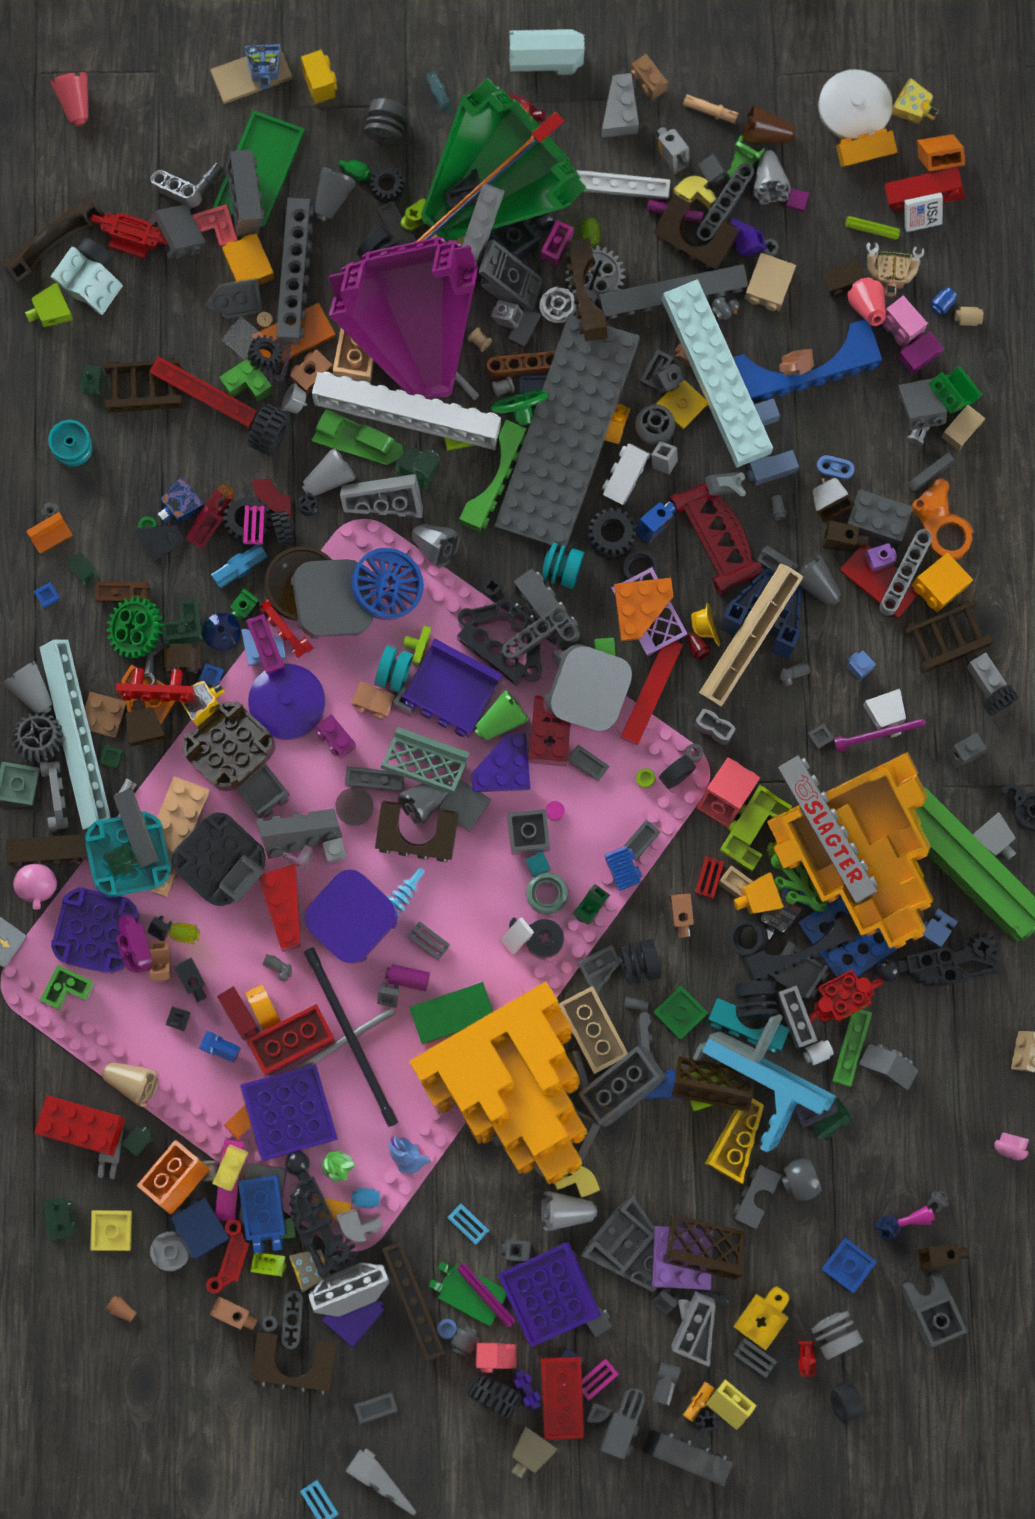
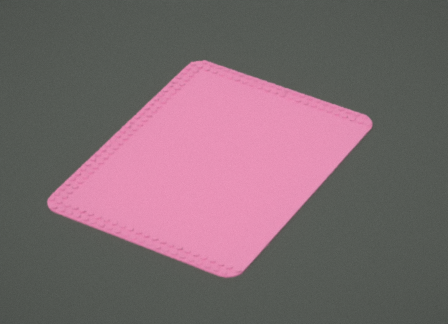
M357 519L342 525L335 531L321 551L326 553L332 560L350 559L357 562L370 551L379 548L397 549L410 556L418 565L424 584L421 600L410 613L395 620H381L373 617L370 627L358 636L343 635L312 639L301 628H298L297 621L287 619L276 611L298 641L306 637L314 647L309 653L306 652L300 658H297L291 650L294 647L289 640L285 642L283 640L286 659L282 660L283 664L302 666L317 677L325 695V709L320 722L332 714L356 743V748L341 760L338 755L334 756L328 748L330 745L326 740L323 742L316 734L318 732L317 727H315L310 733L297 739L281 740L274 738V754L266 762V765L284 788L288 790L290 796L285 804L274 807L272 809L273 812L266 818L261 817L263 821L272 820L274 816H280L282 819L289 818L292 814L296 813L304 816L308 815L311 811L334 809L347 857L345 861L328 865L323 843L271 859L267 858L265 851L266 860L262 874L292 864L296 865L301 946L282 952L259 878L239 902L233 901L228 905L216 906L204 900L177 874L167 898L150 891L124 895L137 907L139 912L138 923L142 924L148 947L150 942H160V940L147 933L153 918L164 916L162 921L166 924L172 921L169 935L165 940L169 941L172 965V977L162 982L150 981V970L132 972L126 966L114 974H105L67 965L54 955L51 941L55 934L64 895L66 896L71 890L78 887L98 891L93 883L89 860H85L28 932L27 937L6 968H3L1 974V991L9 1007L102 1077L103 1068L111 1062L157 1070L159 1074H156V1077L159 1078L157 1089L152 1099L147 1098L145 1101L147 1105L144 1108L214 1160L220 1161L221 1164L224 1139L244 1142L243 1150L248 1152L240 1175V1179L244 1180L247 1163L286 1168L285 1159L289 1154L261 1162L252 1127L236 1139L223 1126L245 1105L240 1085L292 1071V1067L325 1047L265 1077L247 1040H242L217 995L234 986L260 1030L257 1034L262 1032L263 1029L245 992L262 984L280 1021L317 1004L335 1041L345 1035L313 969L303 953L304 951L314 947L353 1030L391 1008L390 1006L377 1004L379 988L383 983H387L388 988L394 989V984H389L388 979H385L387 967L391 968L392 964L430 972L426 991L399 986L397 1007H392L395 1014L357 1037L399 1123L388 1128L381 1114V1109L349 1043L314 1063L318 1069L338 1140L301 1150L309 1157L310 1166L307 1171L310 1177L313 1176L316 1179L324 1198L351 1203L352 1191H356V1187L374 1188L375 1191H380L379 1207L358 1208L355 1207V1203L351 1205V1210L355 1209L357 1211L360 1223L379 1217L382 1223V1227H379L378 1232L373 1234L364 1233L367 1241H350L348 1246L355 1244L356 1247L351 1249V1251L356 1252L368 1249L382 1239L466 1123L456 1105H453V1108L445 1114H442V1112L437 1114L409 1063L413 1058L456 1033L421 1044L409 1007L481 982L484 983L493 1012L545 981L557 998L578 970L577 962L588 956L640 884L638 883L618 891L604 854L623 847L646 820L649 821L661 833L637 861L632 860L634 866H638L641 871L642 877L640 880L642 882L698 805L710 782V768L703 753L701 760L693 762L696 765V769L685 780L671 789L665 787L659 779L660 774L673 762L685 756L687 747L694 743L653 714L638 746L621 739V734L636 702L626 696L615 724L609 729L595 731L573 723L570 726L567 759L579 744L610 767L599 782L568 760L566 766L529 763L530 790L481 792L489 797L491 801L470 832L457 824L452 860L440 862L434 857L420 859L414 854L401 856L395 851L381 853L379 849H375L381 803L383 800L398 802L400 797L398 795L401 792L345 786L347 766L384 770L381 769V765L394 738L397 727L470 752L467 765L460 777L462 781L472 786L471 773L507 733L526 732L529 759L534 699L536 695L542 696L544 709L547 713L551 714L547 701H545L546 693H550L558 671V667L551 656L555 650H558L560 654L562 650L558 649L547 639L540 643L542 676L536 682H529L523 678L515 686L505 677H501L477 723L505 690L512 694L523 710L522 713L525 711L530 720L489 740L481 739L475 732L477 729L476 725L469 738L466 736L461 737L454 733V730L450 727L444 728L440 726L435 719L423 717L420 711L416 709L411 717L394 708L393 705L388 719L383 718L382 720L372 717L371 712L365 711V713L354 710L351 702L359 682L390 692L396 697L399 693L390 690L391 678L384 688L374 685L381 657L387 645L397 648V659L403 651L413 653L414 656L415 650L403 647L404 639L406 636L419 639L423 626L431 627V635L422 662L434 639H437L493 669L457 640V635L462 630L458 625V614L462 609H476L496 603L444 566L437 568L432 565L420 549L383 523L371 519ZM364 561L362 563L364 566L372 570L367 561ZM392 565V571H391V573L394 571V569L396 568V566H393V565ZM400 567L396 576L406 569ZM410 571L398 580L414 578ZM416 582L403 584L404 586L416 588ZM404 592L411 598L415 599L416 594ZM376 594L371 597L372 603L376 599ZM382 598V602L388 605V601ZM401 599L406 608H410L411 605ZM395 603L396 612H402ZM502 607L499 609V612L502 614L508 613ZM389 609L388 611H386L385 613H386V614H391V613H390V609ZM465 616L462 618V621L464 623H470L472 621V618L470 616ZM519 619L514 620V624L517 626L524 624ZM267 620L272 636L281 638L278 634L281 630L277 626L273 628ZM500 620L475 626L477 629L485 630L492 641H499L502 645L518 634V632L511 629L508 621ZM477 636L475 638V641L478 643H483L485 641V638L483 636ZM517 641L519 647L523 648L519 641ZM511 646V647H510V650H511L510 652L515 653V652H514V649H515V648ZM494 647L490 649V652L493 655H497L500 653V650ZM246 650L243 651L220 681L225 693L219 696L217 700L219 703L223 702V704L229 702L236 703L237 701L250 713L248 697L251 686L265 669L263 664L249 666ZM526 653L518 658L519 662L523 665L526 664ZM507 659L505 664L511 667L515 664V661ZM412 663L408 679L404 684L406 689H408L419 667L413 666ZM534 667L527 670L531 675H535L538 672ZM191 719L134 794L140 811H147V813L157 818L175 776L210 790L198 823L210 813H225L231 816L264 848L256 821L259 818L237 789L221 791L215 788L189 763L182 752L183 737L187 732L191 734L198 728ZM551 740L544 742L547 743L548 747H551V744H554V742H552ZM394 746L397 753L405 750L404 747ZM691 749L689 754L690 756L694 755L696 758L699 751ZM418 752L412 753L415 759L423 757ZM408 754L400 757L403 763L411 761ZM396 758L387 762V764L392 766L399 765ZM430 759L433 766L441 763L440 760ZM426 761L418 763L421 770L429 767ZM414 765L406 767L409 772L417 771ZM454 765L448 766L451 772L460 769L459 767ZM444 767L436 770L441 776L448 774ZM647 768L654 772L655 782L650 788H641L636 783V775L639 770ZM432 771L424 774L428 779L435 777ZM404 777L403 791L421 783ZM558 801L564 806V815L558 821H552L547 818L550 851L543 853L551 868L547 872L554 873L564 880L568 889V898L563 909L555 914L544 915L534 911L526 898L527 885L533 876L525 859L540 852L511 855L507 813L542 810L546 808L549 802ZM441 804L422 826L415 824L412 821L413 817L411 814L406 815L401 808L399 828L403 837L415 844H422L431 840L436 834L438 809ZM419 867L425 871L416 884V892L410 891L413 894L412 899L406 897L409 900L408 906L401 903L406 908L404 912L397 909L401 915L397 918L398 924L396 927L392 928L362 963L350 964L338 959L306 927L304 917L308 906L341 871L348 869L357 870L365 875L387 897L391 896L394 899L395 897L391 893L394 890L400 893L397 887L399 885L404 887L405 885L402 882L405 879L410 880ZM543 883L536 889V898L542 904H552L558 898V889L551 883ZM596 884L609 893L610 897L591 924L587 925L578 921L572 913L582 902L591 887ZM514 917L517 921L522 917L529 925L540 919L553 920L561 927L564 934V942L560 952L556 956L546 959L533 956L529 952L526 942L512 955L502 943L501 938L509 930L510 921ZM419 921L450 944L439 961L408 938V935ZM419 928L420 932H422L424 935H426L440 947H444L443 944H441L439 941H437L435 938L429 935L426 931H424L422 928ZM414 935V937L420 940L423 944H425L435 953L439 954L440 951L434 948L431 944H429L419 935ZM548 935L539 937L541 939V943L543 944L546 941H550V939H548ZM266 954L270 956L275 955L282 962L291 965L292 975L288 977L287 981L279 980V973L262 965ZM190 957L193 958L206 984L203 986L207 998L198 1003L192 993H187L174 968L175 965ZM57 965L95 983L87 1002L69 994L61 1011L40 1001ZM195 977L189 979L191 986L197 984ZM172 1006L191 1012L185 1032L165 1025ZM207 1030L241 1047L234 1063L199 1049ZM391 1138L408 1139L412 1144L418 1145L417 1150L420 1155H427L431 1162L424 1164L413 1174H402L389 1153L388 1146ZM340 1150L352 1157L355 1167L348 1172L346 1181L334 1182L323 1174L322 1162L329 1152ZM286 1170L282 1197L283 1211L294 1217L290 1214L292 1211L291 1206H289V1202H291L290 1194L295 1192V1188L300 1182L297 1176L290 1174ZM312 1194L309 1199L310 1203L312 1202L313 1196L319 1197V1195ZM318 1217L320 1222L327 1220L326 1218ZM332 1220L329 1225L333 1234H342L344 1243L348 1237L341 1231L338 1221ZM309 1221L301 1222L302 1225L309 1229ZM317 1231L316 1235L321 1238L319 1231Z

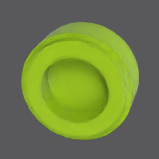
M647 768L639 770L636 775V783L641 788H650L655 782L654 772Z

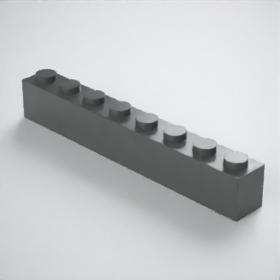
M743 264L597 295L598 305L604 311L607 320L618 318L617 314L624 313L625 316L636 314L635 310L642 309L643 312L654 310L653 306L657 305L665 308L662 302L663 293L697 279L706 299H708L707 295L714 294L715 297L726 295L725 291L732 290V293L743 292V288L748 287L745 267Z

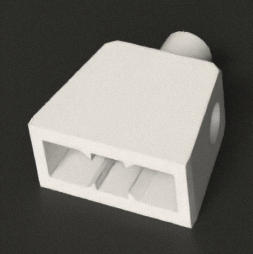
M900 689L866 700L863 704L878 730L903 723L906 719ZM899 732L892 734L890 736L891 738L901 735L902 733Z

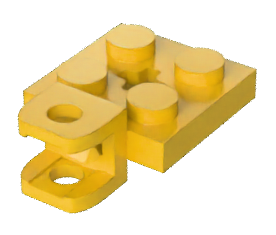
M777 1286L771 1289L765 1299L756 1294L733 1327L767 1350L789 1319L788 1316L782 1313V1310L788 1303L789 1295ZM781 1295L782 1299L780 1301L775 1300V1296ZM765 1317L766 1326L758 1327L756 1319Z

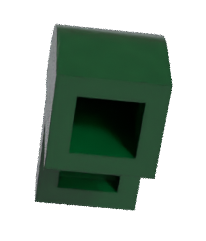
M594 884L572 914L576 916L578 921L587 925L591 924L610 897V894Z

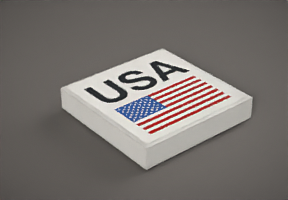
M941 193L905 200L904 228L906 232L942 224L943 196Z

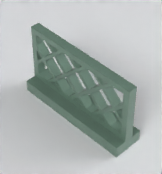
M397 727L381 769L454 794L463 770L467 765L470 752ZM394 746L404 747L405 750L397 753ZM418 752L423 757L415 759L412 753ZM408 754L411 761L403 763L400 757ZM395 758L399 763V765L396 766L387 764L389 760ZM430 759L440 760L441 763L433 766ZM426 761L429 767L421 770L418 763ZM414 765L417 771L409 772L406 767ZM454 765L459 767L460 769L451 772L448 766ZM444 767L448 774L439 776L436 770ZM432 771L435 778H426L424 774ZM450 778L453 782L452 787L445 785L442 780Z

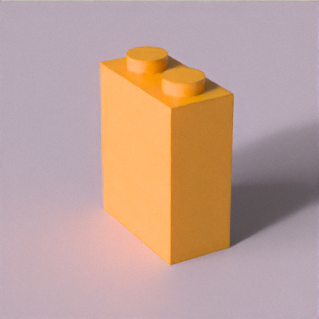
M257 234L245 235L241 240L236 242L230 241L222 247L235 282L257 278L258 285L275 279Z
M947 552L919 575L911 586L917 594L923 597L930 608L938 612L964 591L973 579Z

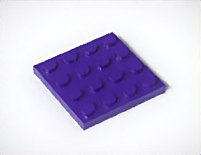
M316 1064L240 1085L261 1162L338 1140Z
M569 1242L498 1274L530 1347L602 1316Z

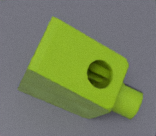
M57 283L34 296L31 300L35 308L25 312L29 323L40 318L43 327L73 320Z

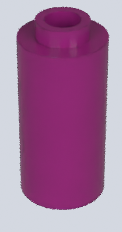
M392 964L391 968L387 967L385 979H388L389 984L426 991L430 972Z

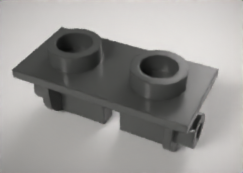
M768 545L763 548L761 555L757 559L759 563L774 572L780 564L786 565L794 571L799 566Z

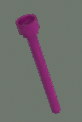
M918 719L847 739L846 737L842 738V736L835 737L834 740L837 751L842 752L846 751L845 749L849 748L850 745L922 727L926 724V721Z

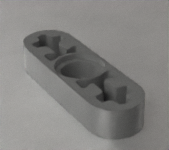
M947 453L913 478L907 486L914 493L948 468L955 459L950 453Z
M298 1291L288 1292L284 1301L282 1344L287 1349H294L300 1343L303 1297ZM293 1294H296V1297L299 1298V1302L295 1303V1309L299 1308V1312H287V1307L292 1308V1302L288 1301V1298H291ZM290 1314H295L298 1317V1322L294 1326H290L287 1323V1317ZM286 1327L290 1329L298 1328L297 1333L293 1331V1338H296V1342H293L292 1346L285 1342V1338H288L290 1335V1331L285 1332Z

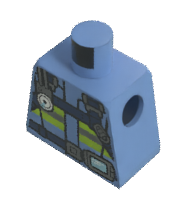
M280 44L245 46L252 80L259 81V88L261 89L270 88V80L278 79L281 60Z

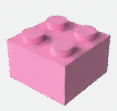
M904 295L886 309V318L882 323L883 327L888 332L891 331L895 336V341L900 346L914 343L915 338L924 333L928 324Z

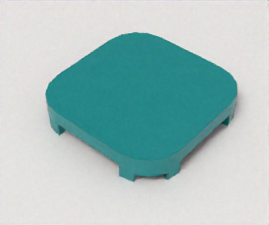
M141 811L159 860L144 868H139L121 816L97 820L88 828L85 835V845L95 888L102 895L119 897L154 890L167 882L171 872V864L167 853L161 821L154 815L147 813V811Z

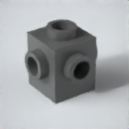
M666 363L658 368L659 371L650 376L659 393L668 390L670 392L680 387L679 383L684 381L683 373L676 364L668 365Z

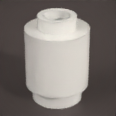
M828 1040L824 1042L819 1041L806 1047V1052L803 1053L806 1062L811 1063L813 1066L830 1059V1056L834 1055Z

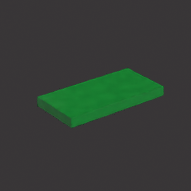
M483 982L409 1007L421 1044L460 1032L493 1012Z

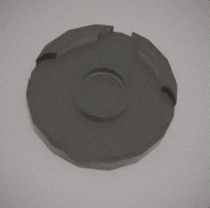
M357 787L342 791L335 803L336 814L339 819L350 826H359L366 823L374 810L373 800L369 793Z

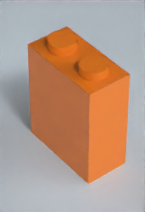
M953 134L917 140L918 158L928 171L965 165L964 147Z

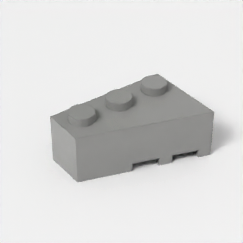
M631 73L613 75L601 138L638 133L639 124Z
M695 1291L672 1343L674 1352L709 1367L715 1314L714 1299Z

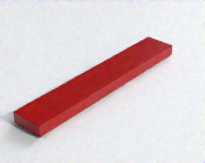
M159 356L149 372L248 428L258 412Z
M675 641L660 649L621 734V739L638 746L683 644Z

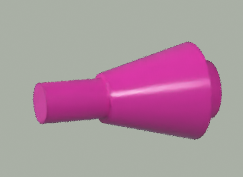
M925 1206L908 1217L898 1219V1224L901 1227L909 1224L932 1225L931 1221L935 1220L932 1208L928 1209Z

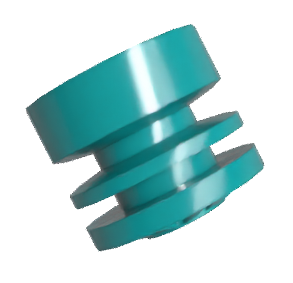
M553 542L543 563L542 577L544 581H547L549 574H553L551 583L554 584L559 576L561 577V586L573 590L585 552L572 548L569 555H565L566 546L562 545L558 553V543Z

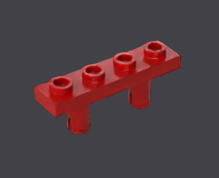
M141 668L133 669L132 684L116 683L118 698L126 701L132 699H140L142 701L160 700L162 702L173 700L182 703L195 701L193 686H181L183 675L181 670L171 671L170 685L143 684L145 671Z

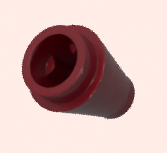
M694 631L685 637L694 658L700 661L709 656L711 653L710 647Z

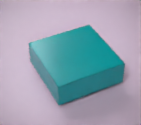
M543 851L525 859L533 877L551 870Z

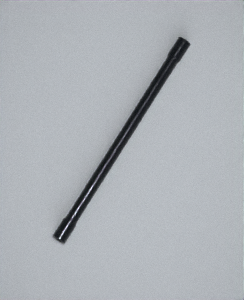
M314 947L307 949L303 953L321 985L389 1128L399 1123L389 1105L354 1034Z

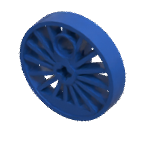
M379 548L370 551L361 558L352 574L351 588L355 601L364 612L377 619L395 620L405 616L418 605L423 594V577L418 565L410 556L397 549ZM364 561H367L372 570L364 566L362 563ZM392 565H393V566H396V568L394 569V571L391 573V571H392ZM400 567L406 569L396 576ZM359 570L369 577L358 575ZM410 571L414 578L398 580ZM357 581L369 583L371 585L358 586ZM416 582V588L403 585ZM375 589L362 598L360 591ZM404 592L416 594L415 599L411 598ZM376 594V599L369 606L365 601ZM382 598L388 601V605L382 602ZM401 599L411 605L410 608L407 609ZM395 603L402 612H396ZM390 609L391 614H386L385 612Z

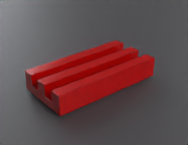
M705 857L695 894L714 899L724 861ZM709 862L712 864L710 867L704 892L700 891V888L702 885L707 864ZM716 864L719 865V867L717 870L711 894H709L707 892Z

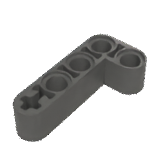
M555 608L508 640L503 645L502 652L510 659H518L557 631L568 642L577 641L580 637V631L564 609ZM562 612L564 619L561 622H556V614ZM547 623L548 630L545 633H541L539 630L540 626ZM569 628H573L575 631L574 636L571 638L566 637V631ZM531 634V643L525 644L524 637ZM517 641H519L523 648L519 647ZM511 646L515 648V649H514V652H515L514 654L508 653V652L511 651V650H510V647H511Z

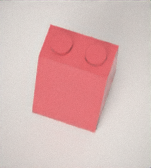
M727 758L707 787L696 808L729 828L760 777L741 766L738 762Z

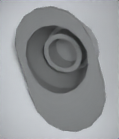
M292 384L284 395L281 410L298 413L303 406H307L305 403V391L299 388L297 384Z

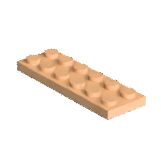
M175 776L173 777L157 816V819L161 821L171 872L163 886L149 890L150 892L168 897L177 875L171 862L172 853L197 825L209 796V789Z

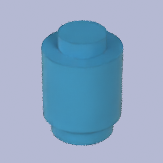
M356 1187V1191H352L351 1203H355V1207H379L380 1191H375L374 1188Z

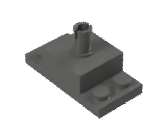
M495 240L488 241L478 272L483 276L481 278V286L501 301L516 302L529 312L534 311L543 278Z

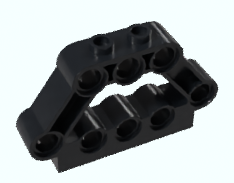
M501 599L496 604L476 609L465 608L459 612L458 625L462 630L457 635V640L515 686L523 678L529 682H536L541 678L540 644L526 653L525 665L521 664L519 659H512L515 661V664L510 667L505 664V661L510 658L503 654L502 643L492 641L485 630L475 627L501 620L508 621L511 629L520 633L538 620L532 614L527 615L521 605L518 603L513 604L507 599ZM501 607H507L509 609V612L507 614H502L499 612V609ZM465 616H470L472 618V621L470 623H464L462 621V618ZM522 619L524 624L517 626L514 624V620ZM540 626L539 630L543 633V627ZM528 634L525 636L527 644L532 641V637ZM477 636H483L485 638V641L483 643H478L475 641V638ZM497 647L499 648L500 653L497 655L491 654L490 649ZM534 667L538 672L535 675H531L527 670Z

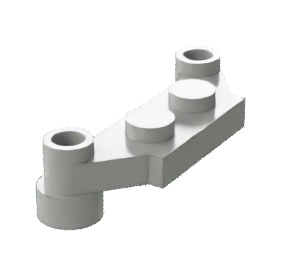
M41 761V776H49L55 817L48 818L49 832L53 833L60 829L69 828L67 817H63L62 808L66 807L64 796L60 797L59 789H63L62 779L57 778V773L60 772L59 761Z

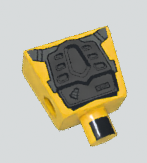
M205 681L192 685L195 691V701L182 703L197 727L218 709L216 707L219 704L217 698L225 693L220 683L212 688Z

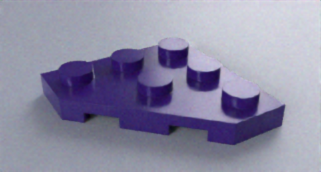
M526 732L507 733L471 773L473 792L525 791L531 789Z

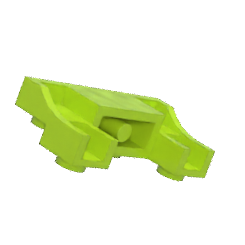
M759 785L748 805L743 804L738 812L741 815L738 821L733 820L728 830L731 832L721 847L720 852L752 873L762 854L749 846L767 817L774 818L790 810L792 806Z

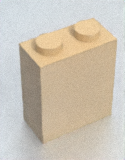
M761 253L745 299L754 305H764L768 310L780 311L796 265Z

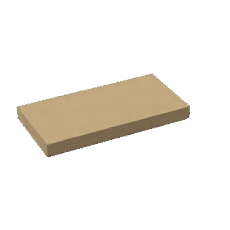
M282 51L278 79L270 80V87L292 79ZM247 57L210 70L224 104L264 90L259 88V81L252 80Z

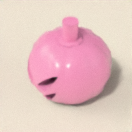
M31 864L22 867L14 878L13 886L19 898L26 902H33V909H40V902L48 900L54 894L57 888V880L54 872L47 866Z

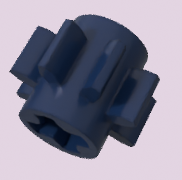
M891 1215L881 1216L875 1226V1229L879 1230L878 1235L886 1240L896 1239L897 1234L901 1230V1226L898 1225L899 1220Z

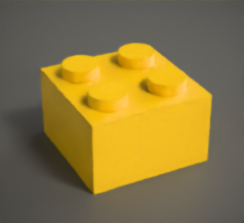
M322 50L301 56L303 74L314 103L317 104L335 98L337 80L334 72H331L328 56H324Z

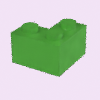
M248 359L219 377L221 385L228 395L233 398L248 389L256 402L259 403L273 393L272 386L259 368L258 370L255 369V364L251 366V361H248Z
M57 965L40 1001L61 1011L69 994L87 1002L95 983Z

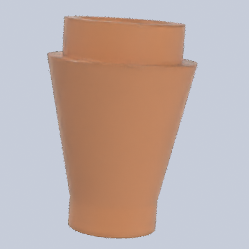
M115 1295L106 1307L109 1314L125 1319L128 1322H131L137 1313L121 1297L118 1298Z

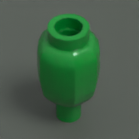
M340 160L338 167L345 169V173L355 180L368 181L371 177L372 172L368 169L367 165L359 161L351 160L345 162Z

